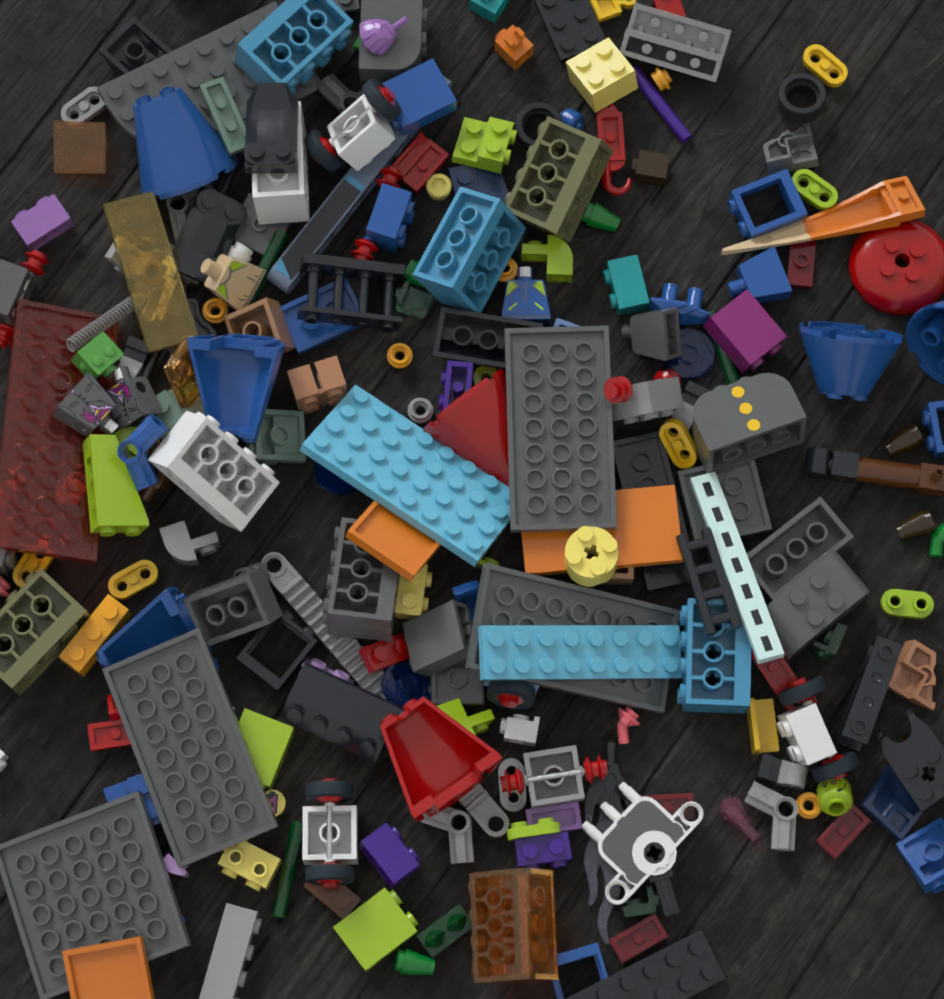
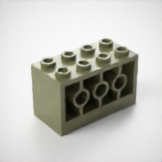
M547 116L545 122L543 121L538 128V137L534 145L529 147L525 165L517 172L515 186L512 192L510 191L506 195L504 203L520 221L570 243L614 150L601 139Z
M42 569L38 572L33 571L24 581L25 585L19 591H13L5 601L7 604L0 610V678L19 696L58 658L90 617L87 610ZM48 607V610L42 613V610ZM26 627H30L28 631H23ZM8 646H11L8 651H5Z

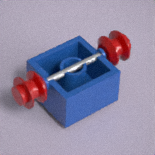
M387 166L380 169L383 178L377 179L376 183L381 189L366 228L367 236L354 242L358 246L357 250L351 251L354 259L375 261V258L371 255L372 252H378L379 249L397 255L399 247L403 248L405 245L407 224H412L416 212L414 210L415 202L412 201V192L400 189V186L397 184V181L404 180V176L400 174L401 171L396 167Z

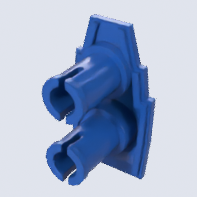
M666 283L663 285L661 298L652 297L650 299L648 311L678 307L679 325L705 324L710 319L711 313L701 309L704 291L700 288L693 287L688 290L687 302L677 301L679 287L673 283Z

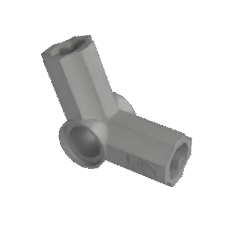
M754 781L744 803L773 817L771 850L794 851L798 804L793 798L785 797ZM779 804H788L792 811L791 815L788 817L782 816L778 811Z
M448 807L432 817H429L427 814L423 815L425 819L419 822L449 831L451 864L474 862L473 820L467 812ZM458 815H463L466 818V826L462 830H457L453 826V820Z

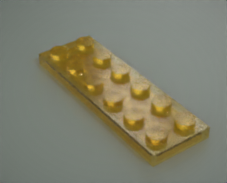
M153 191L103 204L102 207L148 353L187 343V338L198 336Z

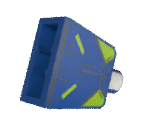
M531 267L517 268V280L507 281L502 317L543 323V326H550L551 315L544 281L533 280V268Z

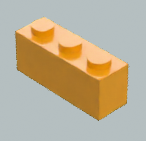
M108 594L62 651L59 658L84 677L97 661V650L121 630L131 618L130 610Z

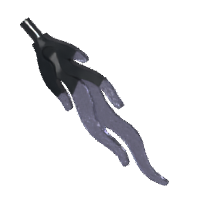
M613 742L606 743L605 759L608 775L604 776V782L599 777H596L586 794L585 821H588L590 824L592 823L594 808L597 803L601 806L605 801L612 805L620 814L624 812L620 804V798L624 801L627 808L632 804L619 789V785L625 782L619 771L618 764H616V743ZM600 808V816L596 828L603 834L614 822ZM590 838L587 844L584 858L590 889L588 906L593 905L598 895L597 868L599 865L604 875L605 890L611 880L618 874L601 857L598 844L592 838ZM613 885L610 888L609 894L612 899L617 900L620 893V885ZM604 891L597 922L598 930L604 943L609 944L607 919L614 904L608 901Z

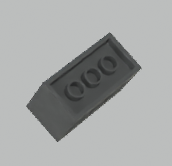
M342 517L341 526L335 527V546L330 560L331 574H328V592L323 605V625H328V635L391 642L400 574L345 537L347 531L358 519Z

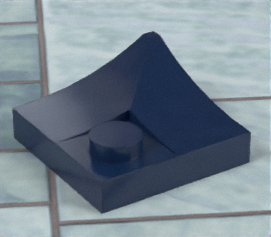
M466 165L448 169L454 197L459 187H464L500 198L504 202L508 190L502 172L499 174Z
M890 765L883 767L875 784L860 803V806L897 840H902L923 813Z

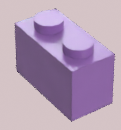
M55 194L50 197L45 196L37 201L36 206L28 211L23 210L14 217V220L11 221L14 229L30 252L39 249L74 226L70 216Z

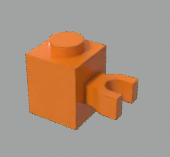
M512 25L507 30L505 28L496 35L494 50L514 70H517L533 55L534 45L525 37V33L519 27L516 28Z

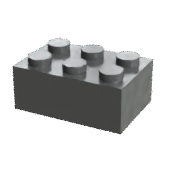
M262 567L198 590L183 599L195 628H202L208 646L266 626L283 615Z

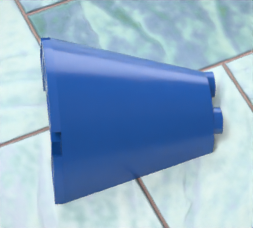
M174 86L166 87L159 91L160 96L151 98L150 95H144L135 100L136 103L133 104L141 194L145 201L155 200L154 196L159 195L160 200L192 191L218 179L219 172L222 170L225 173H229L238 164L234 155H228L222 139L181 87L176 89Z
M210 334L187 338L205 416L210 415L220 423L218 428L224 433L228 431L234 436L238 435V437L242 438L243 442H257L285 350V343H281V340L250 334H227V336L221 335L218 337Z
M173 586L165 589L97 650V659L100 665L108 667L196 629L183 600L187 596L184 593L178 595V588ZM214 645L209 646V649H210L211 653H212V649H211V648H213ZM214 657L213 659L219 672L218 659Z

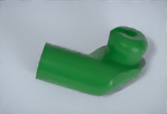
M944 523L931 533L930 557H943Z

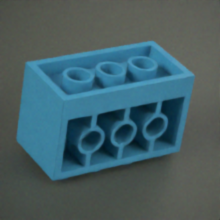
M286 0L238 43L234 62L256 84L284 82L291 93L294 94L296 92L295 87L301 82L306 84L313 77V71L318 66L323 68L331 60L332 57L330 55L336 50L340 52L349 43L348 38L352 34L353 20L333 0Z
M459 187L412 275L439 303L460 310L481 313L526 227L500 198Z
M688 598L686 604L682 605L681 610H679V626H683V632L681 631L680 649L683 652V658H680L682 684L677 689V704H682V711L745 714L750 707L751 644L743 623L742 627L738 629H732L730 621L715 625L717 633L707 636L695 598ZM723 599L707 601L711 615L726 612ZM712 653L716 658L710 659L707 654ZM707 679H712L715 682V685H709V683L706 682Z

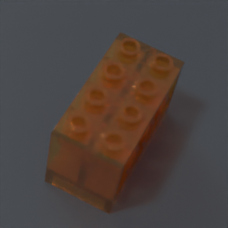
M515 868L469 873L468 889L471 899L469 915L472 922L471 947L473 949L472 974L474 976V983L511 984L558 980L553 870Z

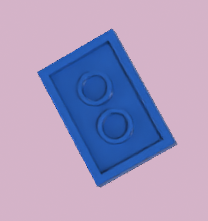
M345 278L343 310L358 312V300L347 278ZM334 282L318 289L317 307L333 309ZM308 294L281 306L294 347L299 356L358 328L357 326L323 322L308 324L304 320H297V313L301 305L307 306Z

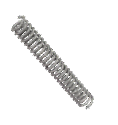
M139 289L138 292H135V294H132V296L111 308L107 313L92 321L82 330L73 334L66 341L69 350L75 352V350L82 348V346L88 344V341L90 342L91 339H94L103 330L106 331L113 324L115 325L116 322L118 323L119 320L134 312V309L137 310V307L140 308V305L143 306V303L149 302L148 294Z

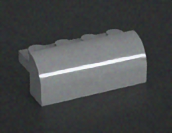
M635 2L620 52L624 56L716 82L732 30Z

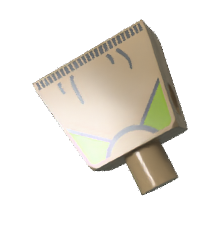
M224 254L219 255L216 262L208 258L201 265V272L208 275L204 286L235 310L248 306L266 270L252 263Z

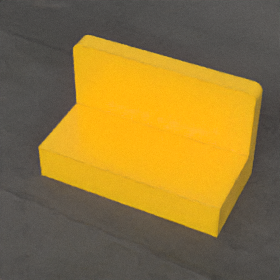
M750 698L747 718L752 755L779 752L773 699L755 700Z

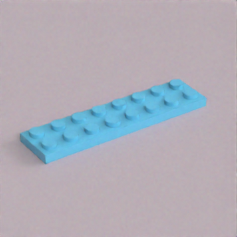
M679 625L478 626L480 681L682 678V674H680L681 649Z

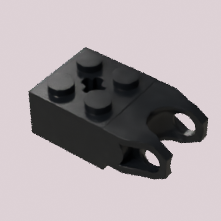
M909 708L905 712L909 717L912 732L906 741L894 742L881 729L875 733L881 741L884 757L919 809L924 813H928L944 802V744L933 728L921 721L913 709ZM929 769L932 771L936 770L933 781L930 779L926 780L925 778L926 772Z

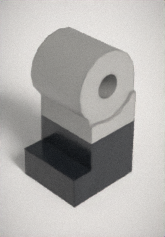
M129 336L124 355L120 359L121 362L117 369L128 366L131 377H141L153 348L152 345Z
M689 380L682 394L684 407L675 409V415L671 419H678L683 422L689 432L693 424L694 405L700 396L710 390Z
M763 753L760 756L755 780L803 790L809 768Z

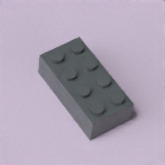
M821 496L747 553L760 591L767 604H770L835 551L838 553L846 547L854 538L852 533Z

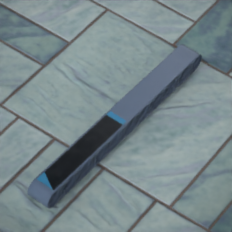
M443 76L449 88L451 89L453 82L445 76ZM388 121L396 139L359 171L353 167L350 168L274 264L266 279L286 294H289L306 274L305 272H299L300 260L304 252L322 254L377 184L376 180L382 178L383 175L380 173V169L393 164L419 129L402 136L400 130L395 131L391 122Z

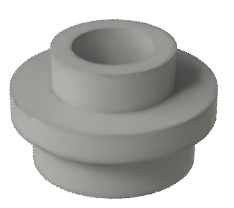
M416 398L408 405V416L415 423H426L433 416V406L425 398ZM420 407L424 408L425 413L423 415H418L415 412L416 409Z

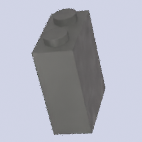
M451 600L402 623L404 640L407 643L410 656L409 664L413 672L431 676L467 659L472 631V621L467 604Z

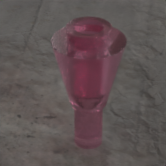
M729 796L720 803L719 807L721 810L718 814L738 829H741L751 842L760 836L749 823L750 820L739 797L733 799Z

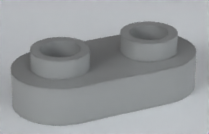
M97 87L87 88L63 106L61 117L67 127L73 129L80 128L105 110L106 105L99 95ZM94 99H98L99 103L96 105H92L91 101ZM73 114L79 115L77 119H71Z
M509 758L504 760L498 769L500 803L505 810L518 812L526 804V785L522 795L517 790L511 791V794L515 793L519 798L517 802L512 803L508 800V793L502 792L500 776H505L504 770L514 767L522 772L524 778L525 769L519 760Z

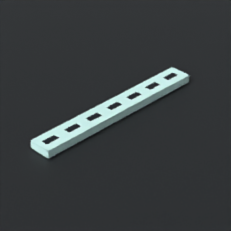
M711 472L690 478V484L706 527H711L737 610L757 663L760 664L783 658V648L716 473Z

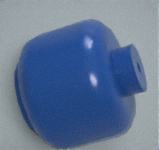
M571 108L561 112L560 115L563 123L578 130H583L584 117L581 113Z

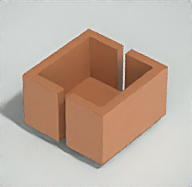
M337 355L314 362L318 373L317 378L320 389H317L309 364L287 371L298 411H304L305 414L318 411L322 404L326 403L330 406H335L346 396L347 386Z

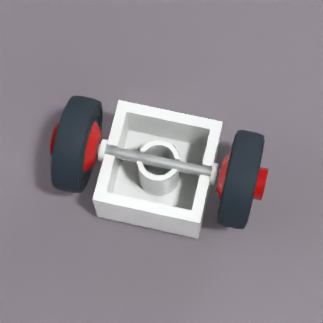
M375 78L367 81L362 87L364 94L327 126L331 136L330 139L316 129L312 130L304 138V143L313 159L330 172L338 170L343 165L344 160L359 171L396 139L388 121L395 120L402 113V109L394 93Z
M820 675L807 680L805 677L790 682V687L778 693L782 705L788 706L794 703H803V705L778 715L779 722L776 723L780 735L787 738L790 745L787 747V751L793 762L796 761L797 764L808 766L824 759L822 763L811 769L816 782H823L832 778L839 780L847 776L846 772L859 765L855 752L835 755L837 751L817 705L810 700L816 694L826 689L824 679Z
M326 778L322 779V781H315L306 785V799L312 802L324 803V806H303L302 860L304 865H311L306 867L305 880L309 884L322 885V888H337L338 885H345L354 881V868L348 864H358V809L356 805L335 806V803L353 799L354 786L352 783L338 781V779Z

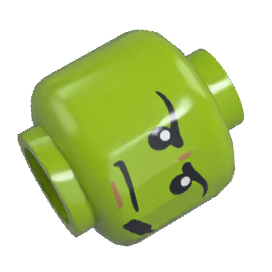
M832 778L818 784V803L824 813L840 816L852 807L851 786L846 779L836 780Z

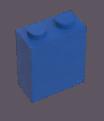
M433 58L382 83L394 93L402 109V113L395 120L390 121L394 130L399 129L402 136L457 110V100Z

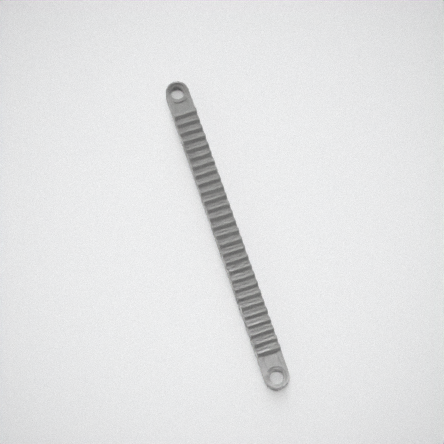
M277 552L265 555L261 563L266 567L268 562L273 559L279 560L282 564L280 571L277 573L269 572L271 584L317 635L319 640L361 688L403 707L408 700L386 676L383 670L369 674L359 653L362 646L355 638L328 635V625H323L324 602L287 559ZM481 784L458 800L488 836L500 838L507 833L506 830L509 828L507 815L490 797L488 792L484 790ZM493 817H500L504 822L502 830L498 832L492 831L488 826L489 820Z

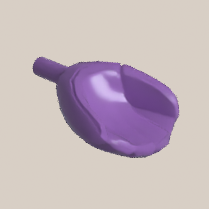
M404 16L393 25L391 22L382 19L365 20L359 25L361 41L368 50L381 56L387 52L398 35L396 30L409 20Z

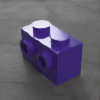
M447 361V370H442L441 385H445L444 395H439L438 410H444L453 401L472 388V362Z
M385 823L363 839L359 849L388 886L393 889L417 871L419 867L417 861H419V858L412 848L409 847L407 849L401 842L403 838L394 826L390 828Z
M568 832L514 840L518 869L524 868V872L538 871L540 866L551 865V868L567 866L566 862L572 860Z

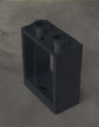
M286 610L282 612L283 615L261 627L236 658L239 664L278 694L281 693L301 668L302 663L309 658L318 646V642L315 639L317 635L306 626L300 628L294 623L296 618ZM278 622L307 644L281 678H278L251 657Z

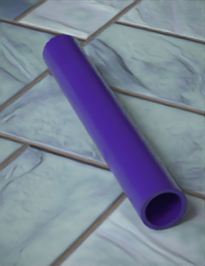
M638 66L633 67L639 89L682 143L688 141L692 134Z

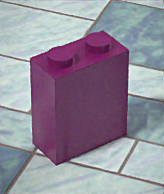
M748 289L714 314L703 326L742 373L749 368L752 371L757 369L765 362L763 359L765 355L769 354L772 357L783 347L780 343L787 337Z

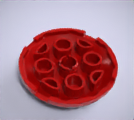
M915 219L900 222V226L861 232L854 242L849 256L851 282L861 294L863 300L871 307L891 315L915 314L919 309L935 303L944 292V242L932 228ZM901 258L906 263L907 267H898L895 263V260H899Z

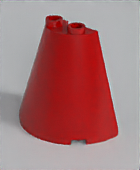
M500 369L492 374L493 377L491 379L486 377L453 401L436 416L438 419L435 422H429L423 431L429 433L434 440L443 446L453 449L455 454L466 461L473 462L477 468L488 475L494 476L498 481L509 487L506 372L504 369Z
M424 696L419 700L414 698L408 701L402 707L404 712L398 716L391 713L380 722L382 724L380 729L411 816L415 821L424 820V814L432 817L460 800L482 782L481 779H483L485 771L488 774L492 773L502 760V756Z

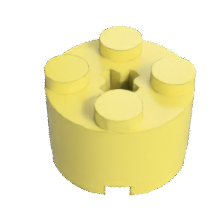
M582 526L570 536L565 546L564 563L568 575L574 582L582 586L593 587L609 581L614 575L618 561L617 541L609 532L598 527ZM591 554L595 555L591 559L587 558V556H590Z

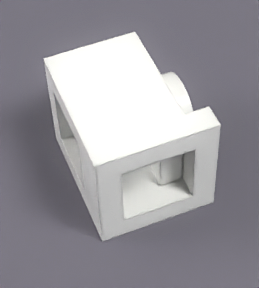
M513 714V718H502L500 734H504L505 742L535 747L540 717L535 716L534 721H529L528 716Z

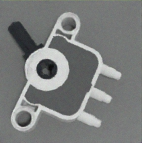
M622 782L619 785V789L632 804L622 814L605 801L601 804L600 808L614 822L603 834L588 821H585L582 825L586 833L598 844L601 857L618 872L606 887V898L612 904H623L649 877L650 883H655L664 915L672 916L678 914L680 910L670 877L674 876L671 867L676 860V847L701 822L703 809L698 803L690 801L683 804L672 816L656 800L651 797H641L631 786ZM690 806L696 808L699 813L698 819L693 822L687 821L683 815L684 809ZM650 846L661 849L662 854L658 855L659 860L654 861L652 857H647L646 853L650 851ZM613 885H621L625 889V896L621 900L617 901L610 897L609 891Z

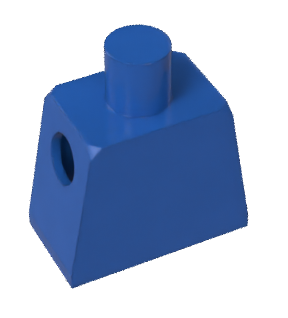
M775 246L739 265L736 272L738 280L727 283V289L731 297L738 296L748 289L758 303L787 299L792 292Z

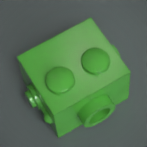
M102 331L81 348L71 362L84 376L89 372L97 380L102 375L105 378L110 376L117 369L115 365L124 353Z

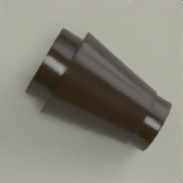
M915 424L906 425L888 440L884 447L892 458L895 455L920 447L919 444L924 442V439Z
M920 510L895 526L900 540L929 535L931 531L936 530L929 510L924 512Z

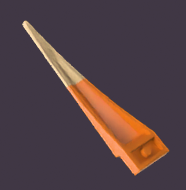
M907 176L889 179L805 219L767 234L722 249L721 255L900 226V222L924 217L925 208Z

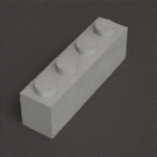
M226 903L199 999H240L236 995L238 987L243 988L246 981L247 972L243 971L246 960L251 961L255 948V945H251L253 934H259L262 919L258 918V911Z

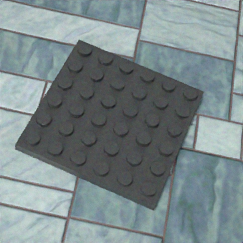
M136 791L0 844V873L40 999H51L69 992L62 951L66 949L143 936L149 962L191 946L141 791Z

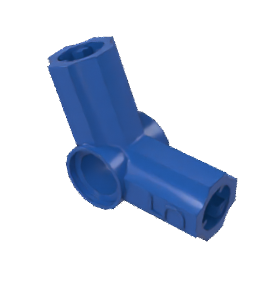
M150 414L125 441L120 443L117 450L118 457L126 464L137 491L160 482L152 463L148 461L147 451L168 429L153 414ZM129 444H133L136 447V456H132L129 453Z

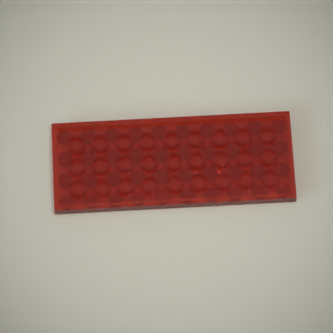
M18 299L16 302L0 446V549L94 564L97 560L99 533H91L83 452V442L87 437L52 416V413L85 377L71 362L81 348L71 352L66 341L73 334H76V332L82 330L92 321L101 317V314ZM116 322L115 325L113 324L112 327L104 331L116 346L119 322ZM114 373L107 378L102 375L96 380L105 391L113 387ZM98 427L91 433L106 435Z

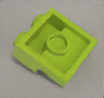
M464 117L452 156V162L501 174L503 165H508L512 150L508 149L509 145L515 144L517 130H513L514 122L489 117L488 122Z

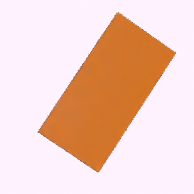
M675 485L615 490L617 529L606 531L617 541L618 561L616 569L683 563L676 536L680 535L681 532ZM576 531L521 532L525 572L538 576L568 573L564 563L565 546L570 536ZM591 554L590 556H587V558L591 559L595 555Z
M375 500L351 526L345 536L410 582L441 546V544Z
M143 936L62 951L71 999H155Z

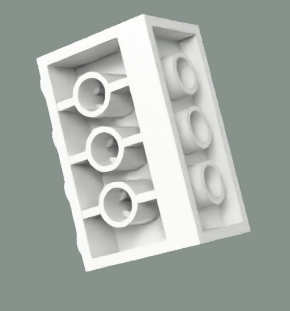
M301 101L298 102L297 173L252 174V194L259 225L305 222L310 220L307 147L304 143L306 128Z
M186 411L148 458V461L221 524L242 532L280 482L273 477L275 472L263 463L260 465L255 461L257 456L245 447L242 449L237 445L239 440L228 431L225 433L218 428L220 423L210 415L205 416L200 412L195 414Z

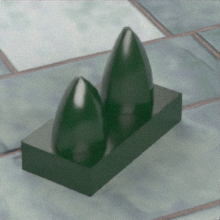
M458 904L416 937L431 958H434L474 928L475 924L461 905Z

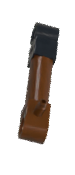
M809 447L806 449L803 475L814 479L828 478L830 481L851 484L855 481L914 489L915 493L944 497L943 465L922 462L920 465L865 458L859 457V453L834 450L832 453L831 450L820 447Z

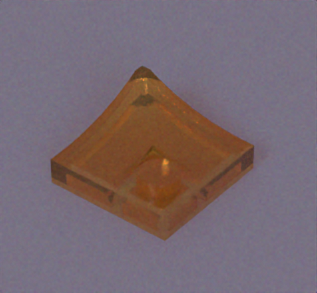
M53 120L54 173L106 174L107 124L105 122Z
M186 335L164 366V371L180 408L190 409L200 396L187 344V338L194 337L195 335Z

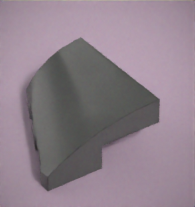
M810 123L802 124L800 128L793 132L786 130L781 133L780 137L763 144L769 176L785 169L788 172L819 166Z

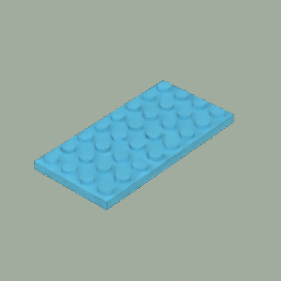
M357 385L346 394L302 443L299 450L474 567L510 523L509 487L498 481L494 476L488 475L477 468L473 462L466 461L455 454L450 447L443 446L434 440L421 427Z

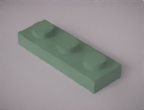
M222 76L199 86L200 92L228 155L231 156L244 151L246 127L224 77Z

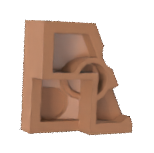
M916 640L905 641L887 689L918 706L933 711L935 702H932L933 686L936 685V676L934 674L936 652Z

